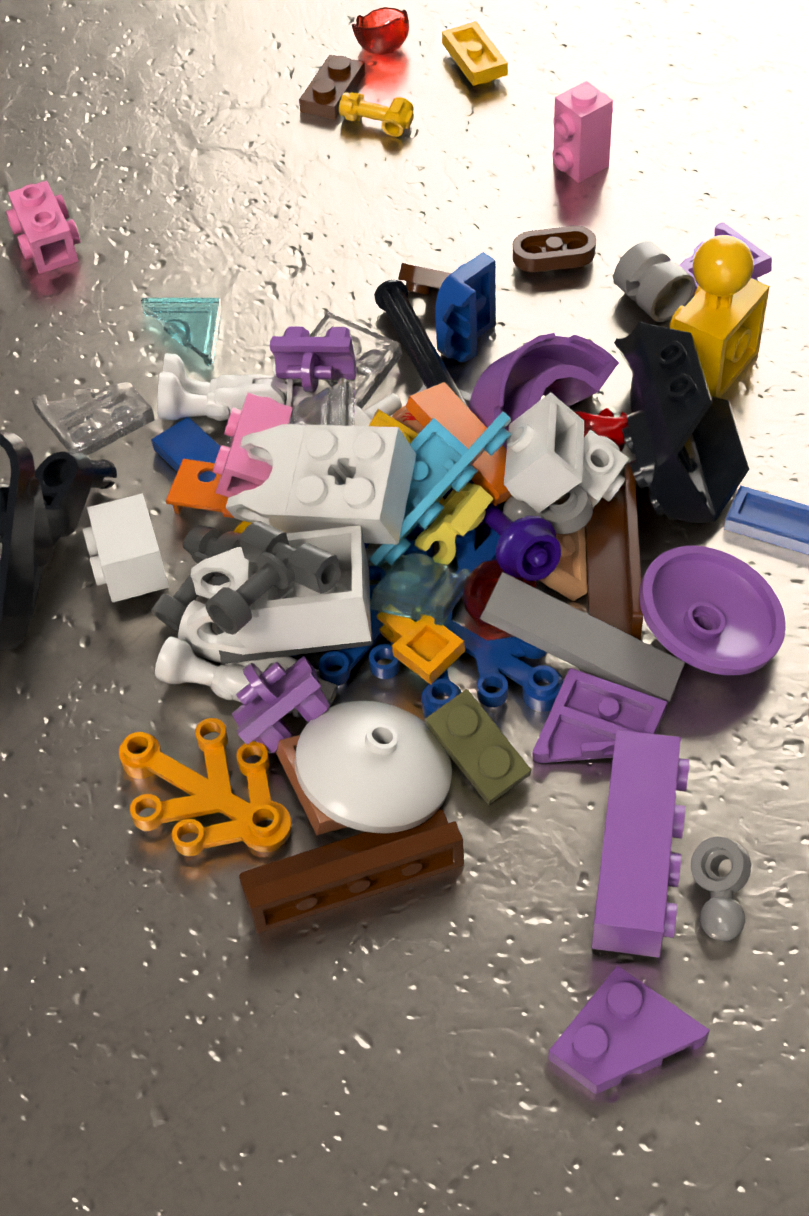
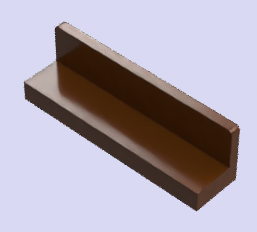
M626 463L623 470L624 483L609 502L603 497L593 507L590 521L585 525L588 615L641 640L643 613L639 600L641 568L636 486L631 465Z
M439 809L430 819L414 828L395 833L364 832L240 873L239 879L256 932L259 934L464 866L463 838L456 821L448 823L444 811Z

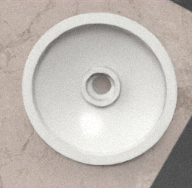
M351 701L329 707L321 716L310 720L299 737L295 752V772L298 782L308 799L322 813L334 821L364 832L395 833L414 828L426 822L442 806L451 784L452 767L449 755L425 725V722L406 710L382 702Z

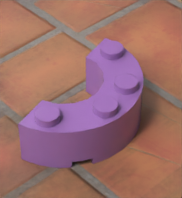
M555 333L544 334L526 342L490 364L482 373L473 389L469 409L488 428L503 411L511 418L510 423H512L539 402L542 395L546 396L550 392L569 407L599 392L619 362L604 348L584 337L575 334L570 337L555 336Z

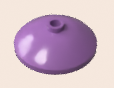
M705 546L673 548L659 555L650 564L641 580L639 600L641 611L648 627L668 651L693 667L720 675L748 674L768 664L783 643L786 622L782 605L776 593L755 569L729 553Z

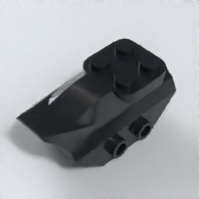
M638 322L631 334L621 339L616 338L614 341L616 348L632 372L630 388L631 414L627 416L628 426L622 428V432L628 448L637 458L630 462L633 475L640 488L649 487V497L658 516L666 514L672 522L675 520L690 523L715 522L750 470L731 405L726 399L710 396L696 344L691 333Z

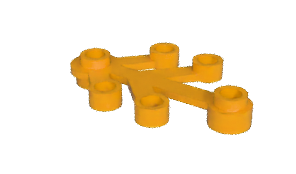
M217 718L204 719L195 729L198 746L204 752L208 779L162 753L158 740L150 734L134 732L124 739L119 748V758L127 775L135 779H145L157 775L190 795L160 801L153 794H142L136 797L130 805V814L138 829L151 831L158 828L162 823L181 820L173 827L172 839L176 850L184 856H194L205 848L243 841L247 846L258 852L267 853L279 849L288 839L292 829L291 817L288 810L282 804L271 801L266 774L270 761L267 748L262 743L252 741L248 745L244 743L239 747L236 754L239 770L243 775L247 776L250 798V803H248L231 791L225 754L228 735L226 726L221 720ZM211 732L220 734L212 740L204 739L205 735ZM147 748L142 753L133 754L138 749ZM253 755L261 757L256 763L245 762L248 757ZM146 808L156 809L148 817L139 816L140 812ZM220 812L232 819V821L203 827L199 821L188 818ZM273 820L267 827L256 826L260 821ZM187 833L198 834L197 838L191 842L181 841V838Z

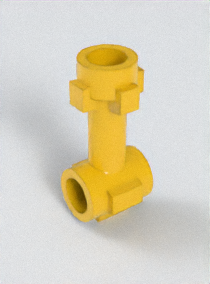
M345 92L340 100L339 115L345 117L346 120L354 122L360 121L361 117L382 121L381 128L386 134L399 137L405 129H409L414 119V106L403 97L394 98L390 107L365 101L364 94Z

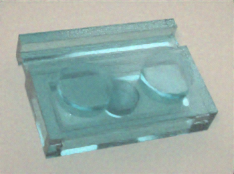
M402 555L373 590L371 610L414 620H420L423 615L435 617L434 624L442 626L467 589L470 570L462 568L459 574L448 572V565L436 563L433 558L427 555Z

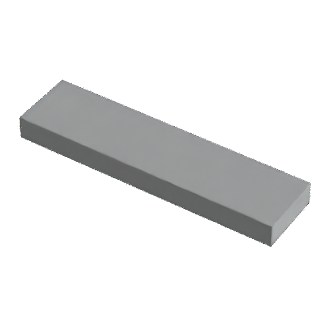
M503 572L480 617L481 620L598 678L667 701V705L671 700L685 664L682 660Z

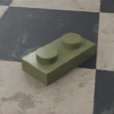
M468 689L425 718V725L488 806L530 776L531 768Z

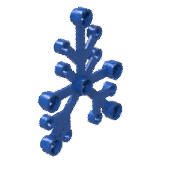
M419 524L405 538L411 545L399 558L402 563L409 565L414 597L388 583L386 572L382 568L369 566V580L379 581L378 584L370 585V599H377L385 605H388L390 602L395 604L415 622L428 613L464 640L465 652L476 659L479 675L477 697L481 704L487 707H498L506 702L508 698V682L503 676L505 675L523 686V700L529 708L539 712L551 711L563 684L562 676L550 666L539 665L533 668L516 658L525 656L530 659H539L545 656L547 652L517 637L485 640L452 620L450 608L474 582L499 579L502 572L505 573L496 560V547L500 536L491 527L490 536L476 551L474 548L476 528L464 536L456 535L455 554L458 570L435 595L428 564L434 555V543L427 551H423L414 546L415 541H412L416 540L421 532L428 529H424ZM514 577L518 580L524 579L522 577ZM370 607L374 645L383 636L379 629L384 624L377 619L379 612ZM394 643L378 645L371 650L369 654L370 670L375 677L390 679L399 672L401 662L393 655L392 645ZM373 645L325 653L319 660L321 679L338 686L344 684L350 677V670ZM381 659L392 660V662L387 665H380L377 663ZM339 665L342 667V669L336 672H331L327 670L330 666ZM447 669L431 685H427L422 692V712L425 718L462 693L460 688L449 680ZM545 682L549 683L550 685L539 686L536 683ZM490 686H495L501 689L497 693H488L485 691V689ZM438 696H448V697H449V698H447V699H445V700H437V699H435V697H438Z

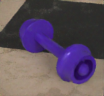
M451 487V489L443 496V499H444V500L447 498V496H448V495L451 493V491L453 490L452 487ZM491 502L485 509V517L478 526L486 523L500 536L496 547V560L501 569L513 577H522L528 581H538L547 577L554 571L561 557V545L556 539V531L551 523L540 516H525L513 522L499 509L500 504L494 506Z

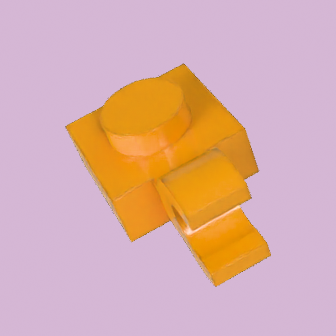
M390 602L377 615V619L384 624L379 629L380 633L390 642L394 643L392 645L394 657L430 685L465 652L464 640L428 613L415 622L398 606Z

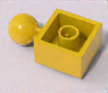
M728 235L712 237L699 247L693 260V274L699 286L691 301L686 306L681 305L675 311L670 322V329L692 334L710 396L721 398L760 350L770 288L769 285L751 278L754 261L748 246L740 239Z

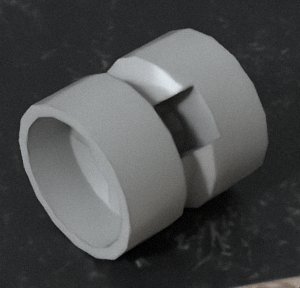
M651 241L637 243L628 249L620 258L613 274L614 284L629 298L636 301L637 305L656 322L671 320L675 311L681 305L686 306L690 302L696 287L695 279L676 262H671V258Z

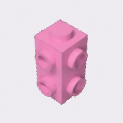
M587 80L556 96L554 104L553 163L560 171L565 172L577 183L609 167L613 100Z
M48 181L29 184L21 189L8 192L12 209L6 211L11 230L14 235L22 234L17 236L22 255L25 260L33 259L39 274L79 262L74 246L81 243L77 227L73 219L65 220L69 218L64 199L61 194L54 196Z
M247 393L242 409L232 408L224 431V435L232 437L229 447L220 446L212 471L221 475L216 489L217 494L232 497L244 490L257 488L269 478L272 466L266 462L249 458L246 449L240 447L242 437L281 424H288L292 407L280 404L272 398Z

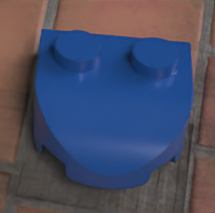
M481 252L467 263L460 265L446 277L438 291L435 308L437 351L448 359L455 358L459 362H466L476 357L477 338L496 325V260L485 252Z

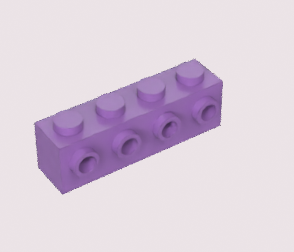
M616 730L592 949L660 958L663 937L674 938L677 904L666 901L668 886L678 887L681 867V854L671 853L672 837L682 839L685 819V806L675 805L676 790L686 792L689 772V759L679 758L681 737Z

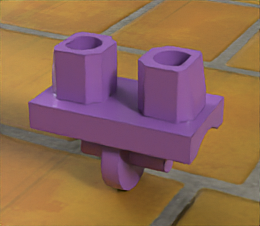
M288 326L283 336H272L269 346L275 358L276 376L281 379H301L305 392H315L319 379H356L357 365L350 331L347 327H331L326 332L325 337H311L310 331L303 326Z
M303 656L286 671L278 662H275L264 672L254 663L247 665L243 669V673L249 684L236 693L243 705L235 710L232 716L239 727L236 730L238 736L247 745L255 740L262 743L270 753H274L277 750L279 740L290 738L292 735L290 728L281 719L293 708H296L309 722L321 716L330 706L321 689L314 666Z

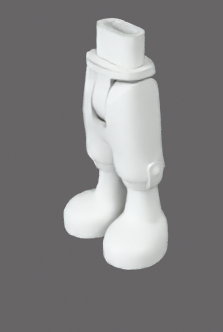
M165 353L163 372L160 373L158 384V418L162 420H178L186 417L207 416V418H212L216 421H225L229 419L232 408L242 409L247 393L272 398L280 404L292 407V412L311 413L313 392H305L302 386H293V379H288V384H286L281 378L259 374L221 375L218 378L211 379L210 382L196 381L189 378L185 373L180 356Z
M193 600L187 606L182 616L178 638L170 636L163 644L156 662L155 676L158 680L168 684L190 682L211 686L212 691L217 696L226 700L241 702L236 693L249 684L243 673V669L247 665L254 663L264 672L275 662H278L286 671L298 660L291 656L228 663L220 666L202 660L206 659L221 663L219 650H209L192 644L187 628L188 617L206 606L204 603ZM212 622L204 623L199 627L206 634L218 635L212 629ZM315 669L321 689L327 698L329 706H331L336 696L338 685L320 679V672ZM293 708L290 712H288L289 714H291L293 711L294 717L301 716V714L297 711L296 708Z

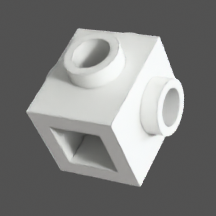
M590 430L584 437L582 482L578 485L586 491L592 507H594L602 497L609 502L625 481V477L620 475L619 472L629 458L620 452L619 447L612 440L604 436H598Z

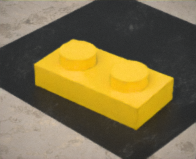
M477 21L442 31L443 46L473 86L489 83L492 80L508 76L507 60Z

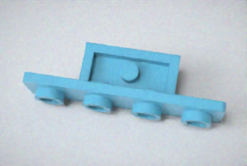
M504 411L469 449L435 418L410 443L416 453V459L399 544H382L369 558L375 566L379 567L385 560L392 566L410 547L411 543L405 538L418 524L426 529L445 508L439 501L451 487L455 491L460 492L474 477L478 470L472 464L481 454L486 451L492 456L506 442L511 433L505 428L511 422V418Z

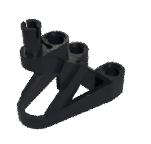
M0 430V446L5 449L11 466L10 484L0 483V543H2L0 556V651H6L21 645L33 617L44 566L50 562L54 554L53 546L60 537L69 536L76 529L91 488L108 489L112 487L115 482L104 480V478H117V470L109 460H90L83 453L66 451L56 452L48 456L35 470L33 455L26 442L15 433Z

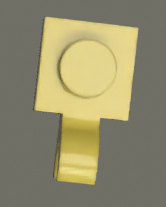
M467 483L460 492L453 489L441 504L445 508L434 520V523L427 530L419 534L414 546L420 550L427 551L435 541H438L440 549L433 557L432 562L441 567L447 566L453 560L456 553V535L464 536L466 532L476 528L484 519L485 509L494 498L481 486Z

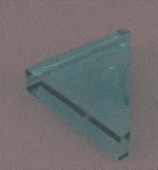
M142 298V309L146 316L155 318L163 325L164 330L186 348L190 347L201 356L206 366L213 365L222 310L220 298Z

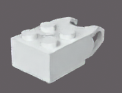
M281 424L242 437L240 447L246 449L249 458L266 462L272 466V471L269 478L262 485L255 489L244 490L228 498L226 509L235 519L250 523L261 521L286 532V534L361 525L364 543L399 544L416 459V453L399 427Z
M361 525L287 533L290 546L298 548L305 543H310L337 556L341 576L334 587L326 593L320 594L294 581L286 589H278L272 586L250 606L252 619L234 635L226 632L218 635H209L199 629L201 625L208 622L214 623L208 615L205 606L188 617L187 628L192 644L209 650H220L245 655L371 641L369 565ZM236 547L204 559L191 568V578L196 595L210 599L223 587L236 591L259 569L256 563L244 558L241 547ZM211 572H219L229 577L230 581L218 586L206 583L202 577Z

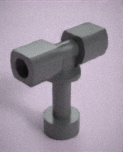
M261 521L253 522L242 532L239 542L244 558L256 563L259 570L236 591L228 587L220 589L206 602V610L212 621L221 630L234 635L252 619L250 606L272 586L278 589H286L294 581L320 594L332 589L341 576L337 556L310 543H305L298 548L290 546L286 532Z
M198 525L186 535L183 548L192 555L193 560L198 564L204 559L236 547H241L239 537L242 533L228 531L221 534L216 528ZM211 572L204 575L202 579L208 583L213 576L221 577L226 575L219 572ZM191 574L173 597L162 594L151 609L152 613L159 620L179 632L180 622L187 606L199 596L196 595Z

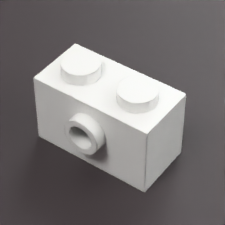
M550 392L509 424L508 432L511 435L506 442L507 453L504 485L515 499L526 502L538 513L581 483L583 472L584 420Z
M143 493L87 507L91 527L83 528L85 541L90 556L99 554L90 558L97 586L107 584L112 602L169 588Z

